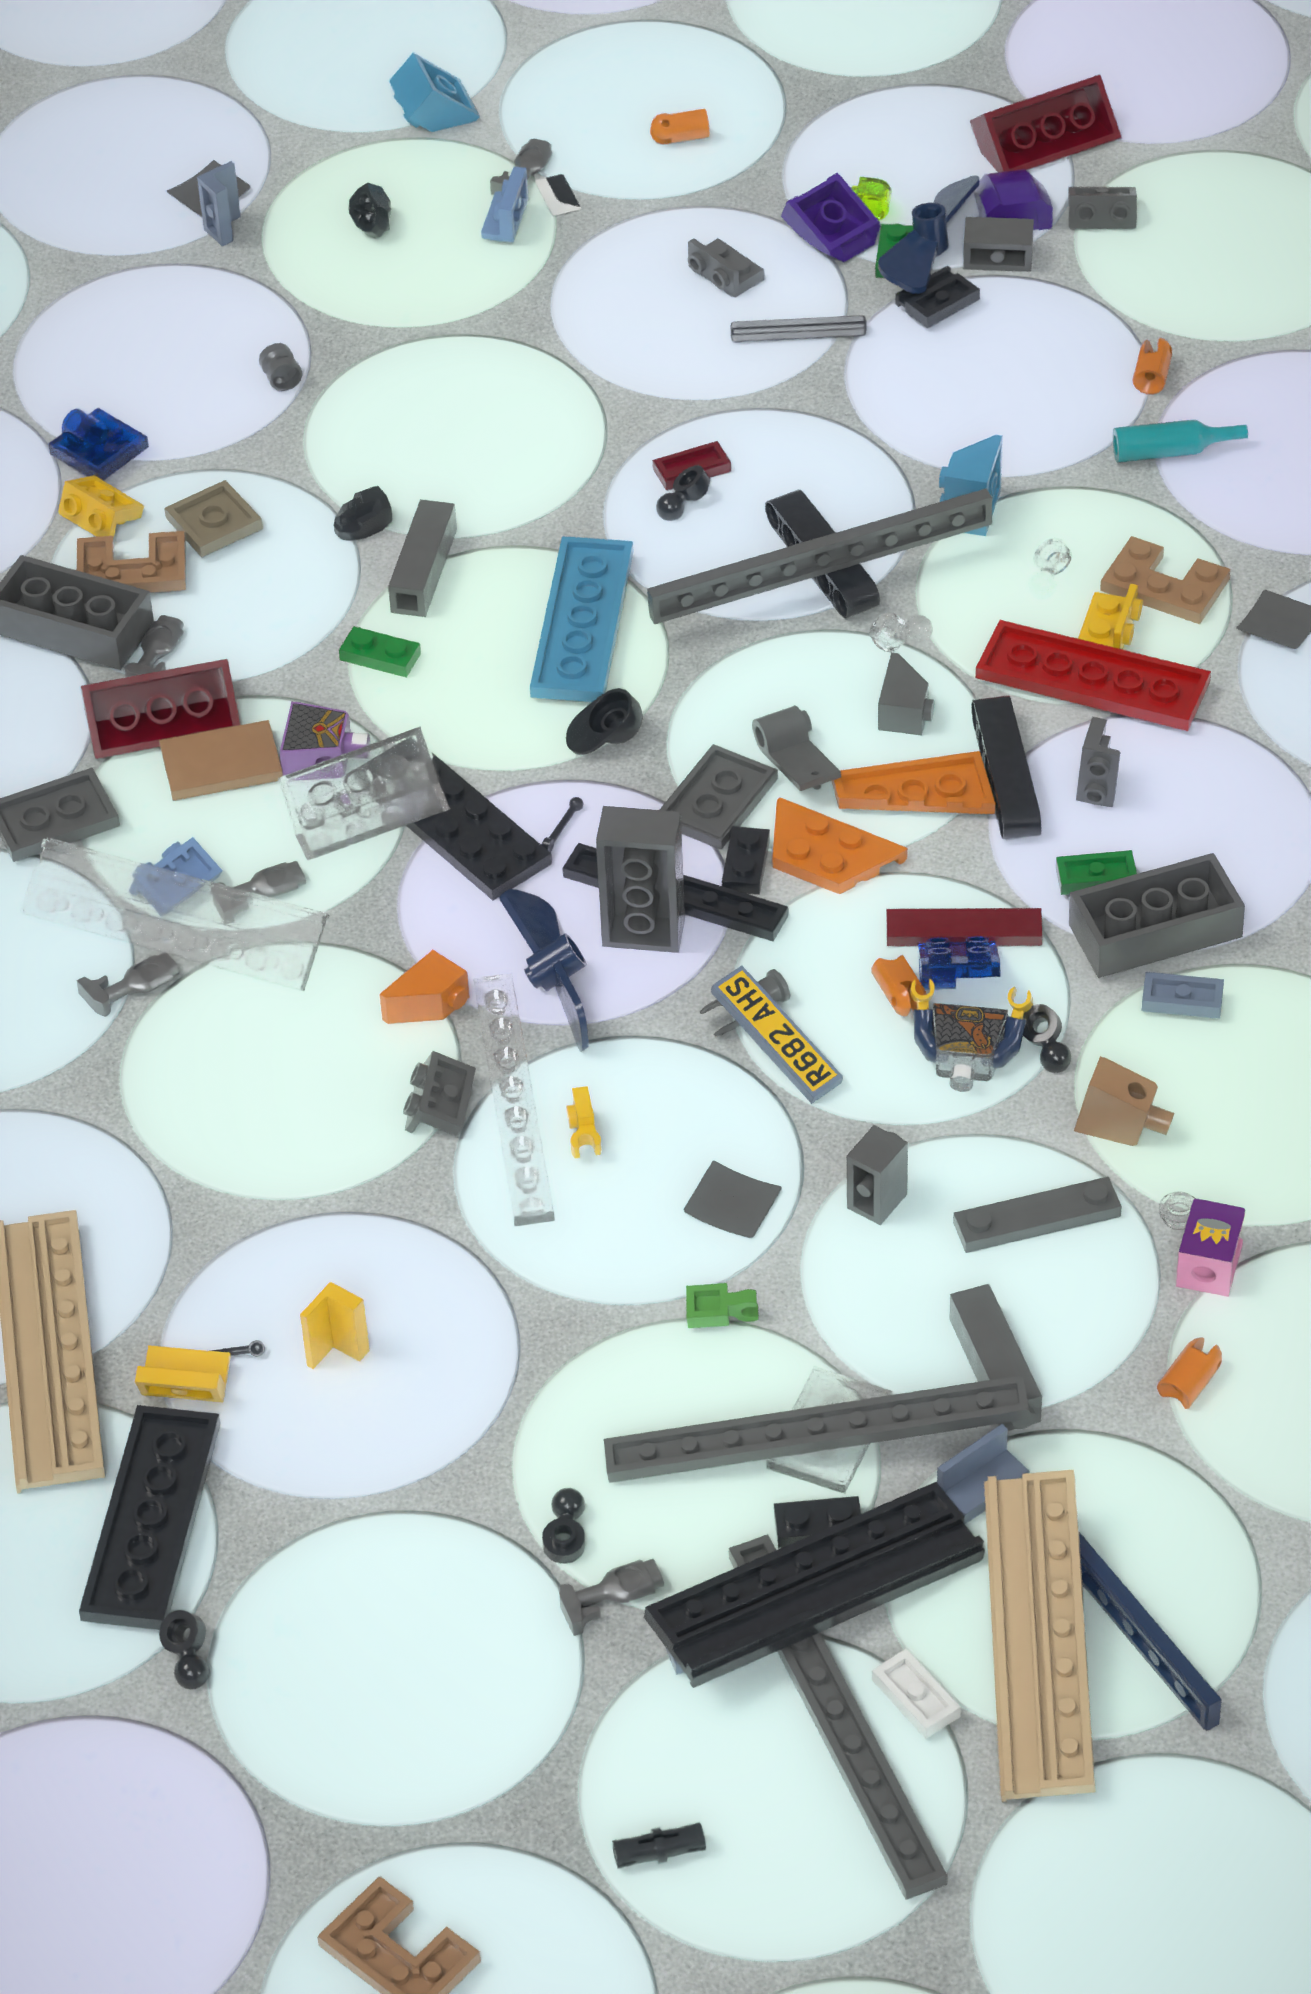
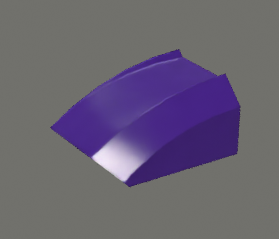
M1027 170L987 173L980 179V185L973 192L980 217L1034 219L1033 230L1052 229L1053 206L1044 185Z
M838 172L804 194L788 200L781 214L784 221L810 245L842 262L848 261L873 246L881 227L879 220Z

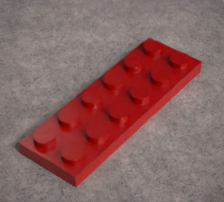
M999 619L976 666L975 678L1188 731L1210 684L1211 671Z

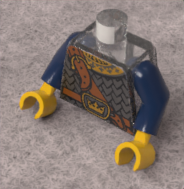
M929 979L930 992L927 995H919L915 990L916 980L912 982L910 994L912 999L917 1002V1009L913 1010L915 1043L925 1059L935 1063L936 1075L950 1078V1087L955 1091H970L974 1080L987 1082L993 1079L996 1068H1003L1020 1051L1026 1024L1023 1014L1031 1009L1033 1005V997L1030 990L1027 992L1026 1001L1022 1004L1014 1003L1016 987H1012L1009 990L1007 999L1013 1009L1011 1016H1008L1009 1009L934 1002L933 1009H929V1001L932 999L935 989L933 981Z

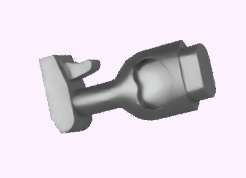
M531 138L528 143L521 147L515 158L514 165L515 167L527 169V181L530 176L545 168L552 155L551 144L546 140ZM504 171L501 176H492L490 180L491 195H494L497 191L502 192L503 181L505 179L509 180L510 177L508 171Z
M160 615L157 621L152 622L141 640V648L144 653L138 663L131 662L125 665V676L130 677L166 670L165 662L158 663L155 668L152 667L157 659L169 654L175 648L184 633L182 630L184 627L183 622L178 618Z
M293 861L290 863L283 862L262 869L255 873L250 881L228 889L222 882L213 883L214 904L225 925L228 926L235 923L234 917L239 913L250 909L249 900L246 898L252 896L275 897L298 889V886L306 884L305 875L299 863Z
M163 952L131 966L125 972L121 981L107 987L109 985L107 975L96 980H90L84 976L76 980L78 994L95 1013L106 1017L111 1012L110 1003L130 993L152 991L173 980V977L179 974L180 971L178 965L168 953Z
M639 1559L611 1569L605 1574L599 1584L576 1592L572 1585H560V1609L572 1635L576 1636L583 1633V1626L586 1623L601 1616L598 1606L582 1607L602 1600H611L618 1603L630 1602L656 1593L655 1589L664 1586V1580L654 1559L644 1562Z

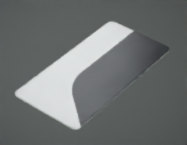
M564 174L534 181L552 216L581 209Z

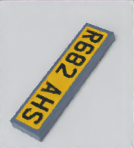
M743 965L712 985L711 993L811 1104L842 1083L843 1075Z

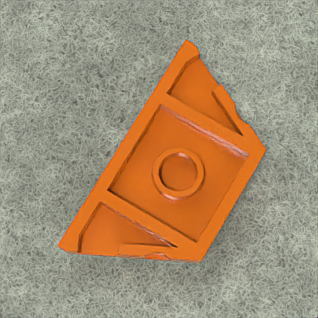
M779 797L777 799L772 856L773 868L840 895L854 888L858 882L868 881L880 875V867L894 860L898 865L907 860V847Z

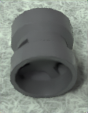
M273 343L262 350L258 359L259 365L267 375L270 385L275 390L288 391L299 384L303 375L302 369L286 344Z

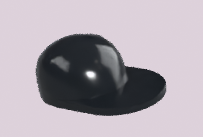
M616 688L600 695L571 721L566 732L567 747L575 754L585 755L597 750L606 742L620 744L630 740L637 734L642 724L643 713L640 703L626 689Z

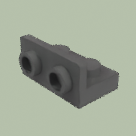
M1068 187V225L1070 229L1136 228V187Z
M695 238L688 241V267L733 298L764 280V269L721 239L717 238L707 245L702 244Z
M1092 716L1082 746L1076 801L1113 807L1121 752L1110 748L1111 736L1105 735L1107 719Z
M433 1050L424 1064L418 1062L410 1078V1084L414 1086V1090L409 1094L403 1108V1114L407 1116L404 1130L413 1133L418 1124L422 1122L457 1136L464 1125L476 1068Z

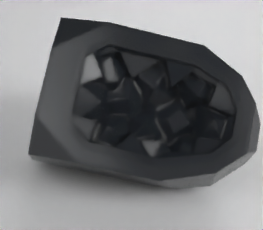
M367 182L359 187L349 198V215L360 230L372 238H380L385 232L390 230L391 200L382 186Z
M378 485L356 492L351 500L342 505L335 516L333 524L334 533L342 540L353 541L365 539L383 531L393 521L392 507L387 495Z

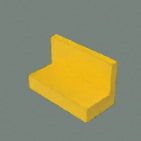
M330 1281L300 1313L306 1364L311 1369H314L333 1348L359 1362L370 1351L364 1299Z
M148 1345L145 1366H137L135 1383L141 1395L223 1403L231 1354L227 1352Z

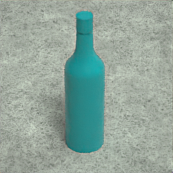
M1195 419L1115 427L1112 433L1113 451L1117 463L1195 455L1201 453L1215 442L1247 439L1248 427L1247 424L1211 427Z

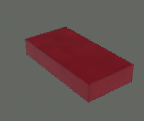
M718 441L652 460L653 471L666 491L674 489L673 483L677 476L691 466H701L710 478L731 472V461Z

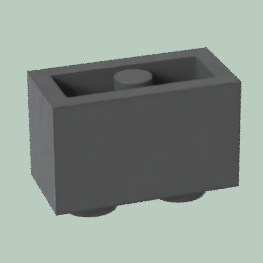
M966 217L963 269L1031 272L1034 219Z
M876 1125L869 1129L846 1156L847 1209L880 1226L907 1196V1141L903 1140L896 1133L887 1132Z

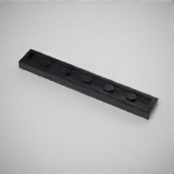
M578 843L562 868L563 877L599 888L596 848ZM683 874L685 915L774 942L789 916V906Z

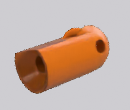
M706 108L656 115L651 122V137L660 144L709 138L710 128Z
M1162 337L1158 339V351L1153 352L1152 345L1148 339L1141 345L1132 378L1133 385L1141 393L1156 394L1164 389L1172 359V347L1166 339Z
M903 955L894 960L878 958L872 965L871 973L897 1014L906 1017L910 1013V1008L912 1011L917 1009V1002L912 999L910 994L912 982L916 980L915 990L919 995H927Z
M1204 1337L1195 1338L1190 1341L1157 1384L1158 1393L1162 1397L1178 1399L1185 1409H1189L1222 1363V1351L1219 1345L1213 1346L1208 1354L1202 1351L1205 1342Z

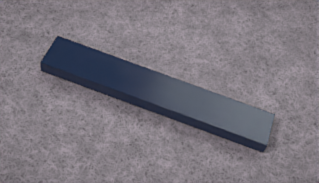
M1079 1532L1083 1587L1200 1726L1209 1731L1219 1725L1222 1699Z

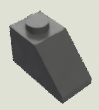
M891 652L878 701V730L922 736L925 721L931 722L934 714L935 700L929 699V683L899 653Z

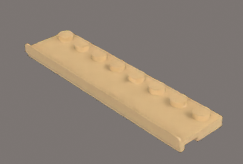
M70 1210L28 1216V1222L4 1225V1221L0 1220V1320L17 1494L22 1493L21 1490L105 1478L77 1211Z
M1074 1469L1022 1474V1478L997 1480L996 1476L988 1477V1481H984L1001 1800L1002 1802H1007V1799L1095 1793Z

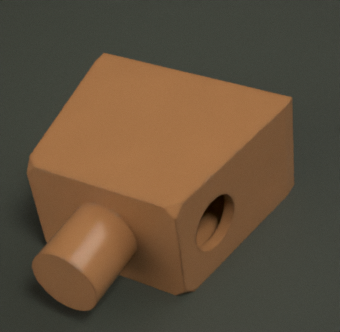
M1100 1056L1088 1085L1074 1131L1135 1146L1138 1144L1144 1128L1167 1135L1175 1113L1152 1105L1158 1089L1156 1082Z

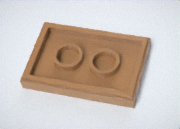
M269 720L159 740L173 801L283 780L282 768Z

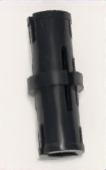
M701 1822L661 1830L660 1827L651 1828V1833L612 1840L613 1855L617 1869L655 1860L658 1864L667 1862L669 1857L706 1851L705 1836Z

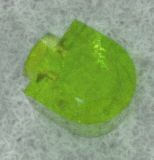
M860 176L858 185H852L851 188L880 221L888 215L892 189L882 179Z

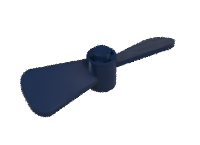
M978 175L961 179L946 186L936 195L934 202L922 203L913 208L911 212L913 230L878 259L879 271L886 280L911 293H923L927 290L935 258L940 256L949 247L947 222L980 185Z
M509 889L500 895V902L533 952L531 956L526 958L528 967L524 969V972L536 989L540 986L546 991L553 987L556 988L577 1047L582 1052L589 1047L587 1021L582 1002L569 977L587 966L585 958L567 933L560 936L556 912L547 901L531 893Z

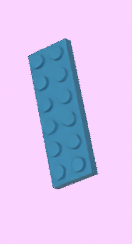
M562 536L530 683V698L593 702L606 692L634 553L633 541Z

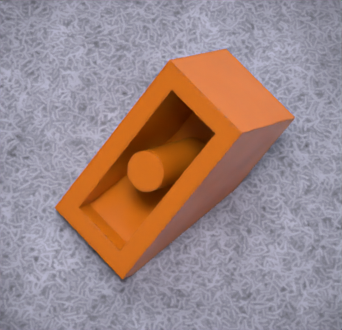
M431 950L379 994L382 1020L387 1024L444 1020L454 1010L460 1009L467 999L470 998L467 971L435 950Z

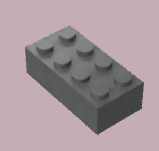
M20 555L0 582L1 636L118 670L123 668L140 644L152 622H154L150 591L28 556Z
M603 806L596 837L602 947L679 953L685 922L681 812Z
M1210 853L1071 892L1068 925L1097 977L1101 978L1242 938L1245 904L1216 855Z

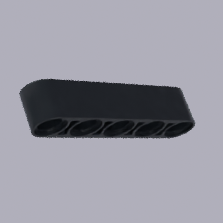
M800 489L765 502L767 519L787 547L836 533ZM861 564L812 578L843 618L854 616L880 605V595L877 586Z
M1010 696L972 700L973 727L995 801V815L1001 838L1004 840L1041 835L1040 809Z

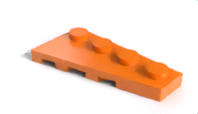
M980 751L840 770L841 778L832 780L839 809L995 814V801Z

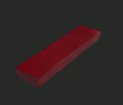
M1042 908L886 909L887 946H1042Z

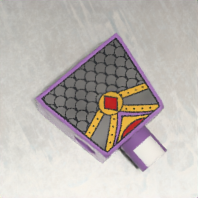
M291 701L280 748L283 778L341 775L344 773L348 755L368 756L370 735L369 733L351 732L349 714L346 711Z

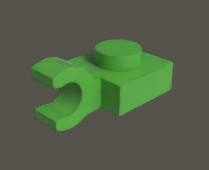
M727 1283L686 1286L688 1328L729 1326V1316H734L744 1322L759 1320L756 1290L745 1289L739 1292L728 1293Z

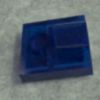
M99 407L89 414L80 408L71 410L63 420L62 434L48 443L49 452L52 456L87 477L95 475L103 481L149 447L148 436Z
M971 936L967 937L965 942H950L948 938L934 937L927 939L926 943H918L919 980L925 990H929V979L934 983V990L956 989V978L1001 977L1000 958L996 941H989L987 937Z

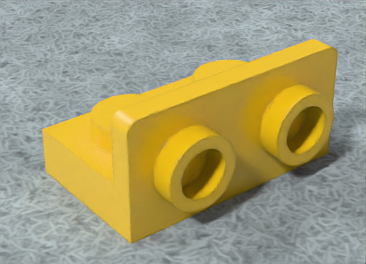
M93 475L65 481L58 512L96 537L113 536L114 538L116 525L142 518L144 505Z
M1130 584L1126 597L1094 592L1078 639L1123 649L1124 645L1130 646L1134 635V624L1132 622L1133 620L1139 621L1143 607V599H1137L1138 585Z

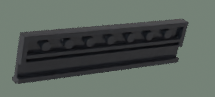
M934 1482L645 1607L644 1619L689 1678L692 1688H695L982 1561L985 1553L983 1547L984 1540L979 1535L975 1537L964 1524L965 1517L939 1484Z

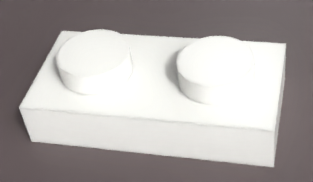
M907 1648L871 1670V1680L925 1739L961 1717V1706Z

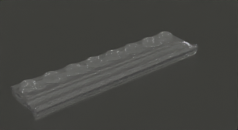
M47 837L46 840L43 839L41 857L37 869H33L20 909L21 913L154 951L166 952L169 955L277 985L305 991L326 921L330 917L329 914Z

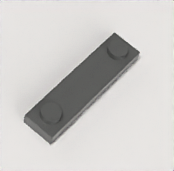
M1108 1176L953 1212V1224L965 1253L1118 1218L1121 1217L1122 1206Z

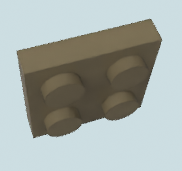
M226 480L164 508L165 518L177 531H185L186 541L201 558L263 529L262 518Z

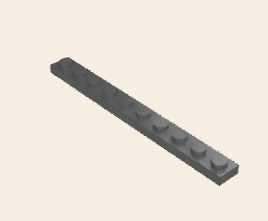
M987 488L647 588L649 617L654 625L992 525V496Z
M1024 1375L605 1438L603 1440L609 1483L1028 1420L1031 1417Z
M768 1534L728 1548L729 1560L734 1568L776 1551ZM820 1633L777 1651L905 1900L947 1885V1873Z

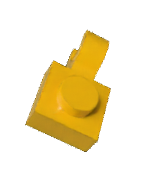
M588 1086L572 1088L573 1105H566L569 1129L577 1128V1131L572 1134L570 1139L572 1156L575 1159L580 1158L579 1148L583 1145H591L594 1148L595 1155H601V1137L595 1128Z

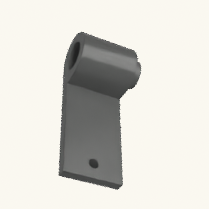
M794 705L752 721L754 738L761 752L799 791L812 787L818 790L821 788V784L841 778V771L809 740L808 732L812 731V723L805 710L801 711L798 706Z

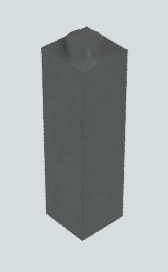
M420 499L388 585L391 613L426 617L457 532L455 503Z
M990 1284L950 1294L949 1320L977 1381L1024 1375L1031 1419L1002 1424L1010 1431L1025 1429L1032 1424L1041 1422V1392Z

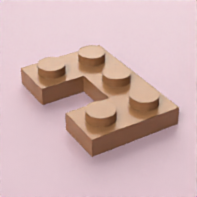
M185 531L149 533V558L114 560L113 536L77 538L76 570L148 590L150 593L186 590Z
M1131 536L1102 577L1100 591L1126 597L1130 584L1138 585L1137 599H1143L1144 606L1201 624L1229 582L1231 569L1197 558L1183 580L1155 571L1164 558L1163 546Z
M380 1875L317 1935L319 1947L380 1994H449L481 1962L480 1951L447 1926L416 1956L391 1939L388 1935L414 1911L413 1900Z

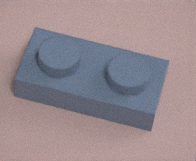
M1145 972L1141 1011L1220 1019L1224 979Z

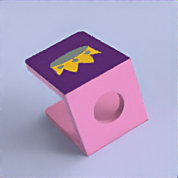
M1198 1198L1193 1200L1178 1252L1176 1287L1229 1297L1243 1246V1239L1239 1237L1245 1218V1208Z

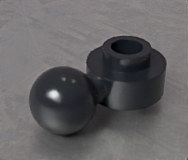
M695 465L685 469L677 476L673 483L675 492L663 494L657 500L656 511L660 518L666 521L679 519L684 512L685 501L699 500L707 493L711 479L701 466Z
M1044 1004L1033 1005L1031 1009L1023 1014V1019L1026 1020L1023 1036L1030 1043L1042 1046L1040 1063L1045 1070L1052 1073L1063 1072L1071 1063V1052L1065 1044L1056 1041L1062 1030L1061 1019L1049 1006ZM1048 1022L1047 1030L1038 1033L1039 1024Z
M567 1487L558 1490L554 1494L551 1508L557 1519L549 1522L542 1533L545 1555L550 1560L560 1564L576 1561L585 1550L584 1529L575 1521L585 1510V1500L578 1490ZM561 1533H567L570 1535V1538L560 1540L557 1536Z
M176 1610L169 1613L162 1621L159 1630L160 1642L167 1651L179 1655V1660L174 1667V1676L177 1683L186 1689H196L201 1687L209 1676L207 1662L196 1654L205 1641V1624L196 1614L185 1610ZM190 1628V1634L187 1640L184 1641L183 1634Z

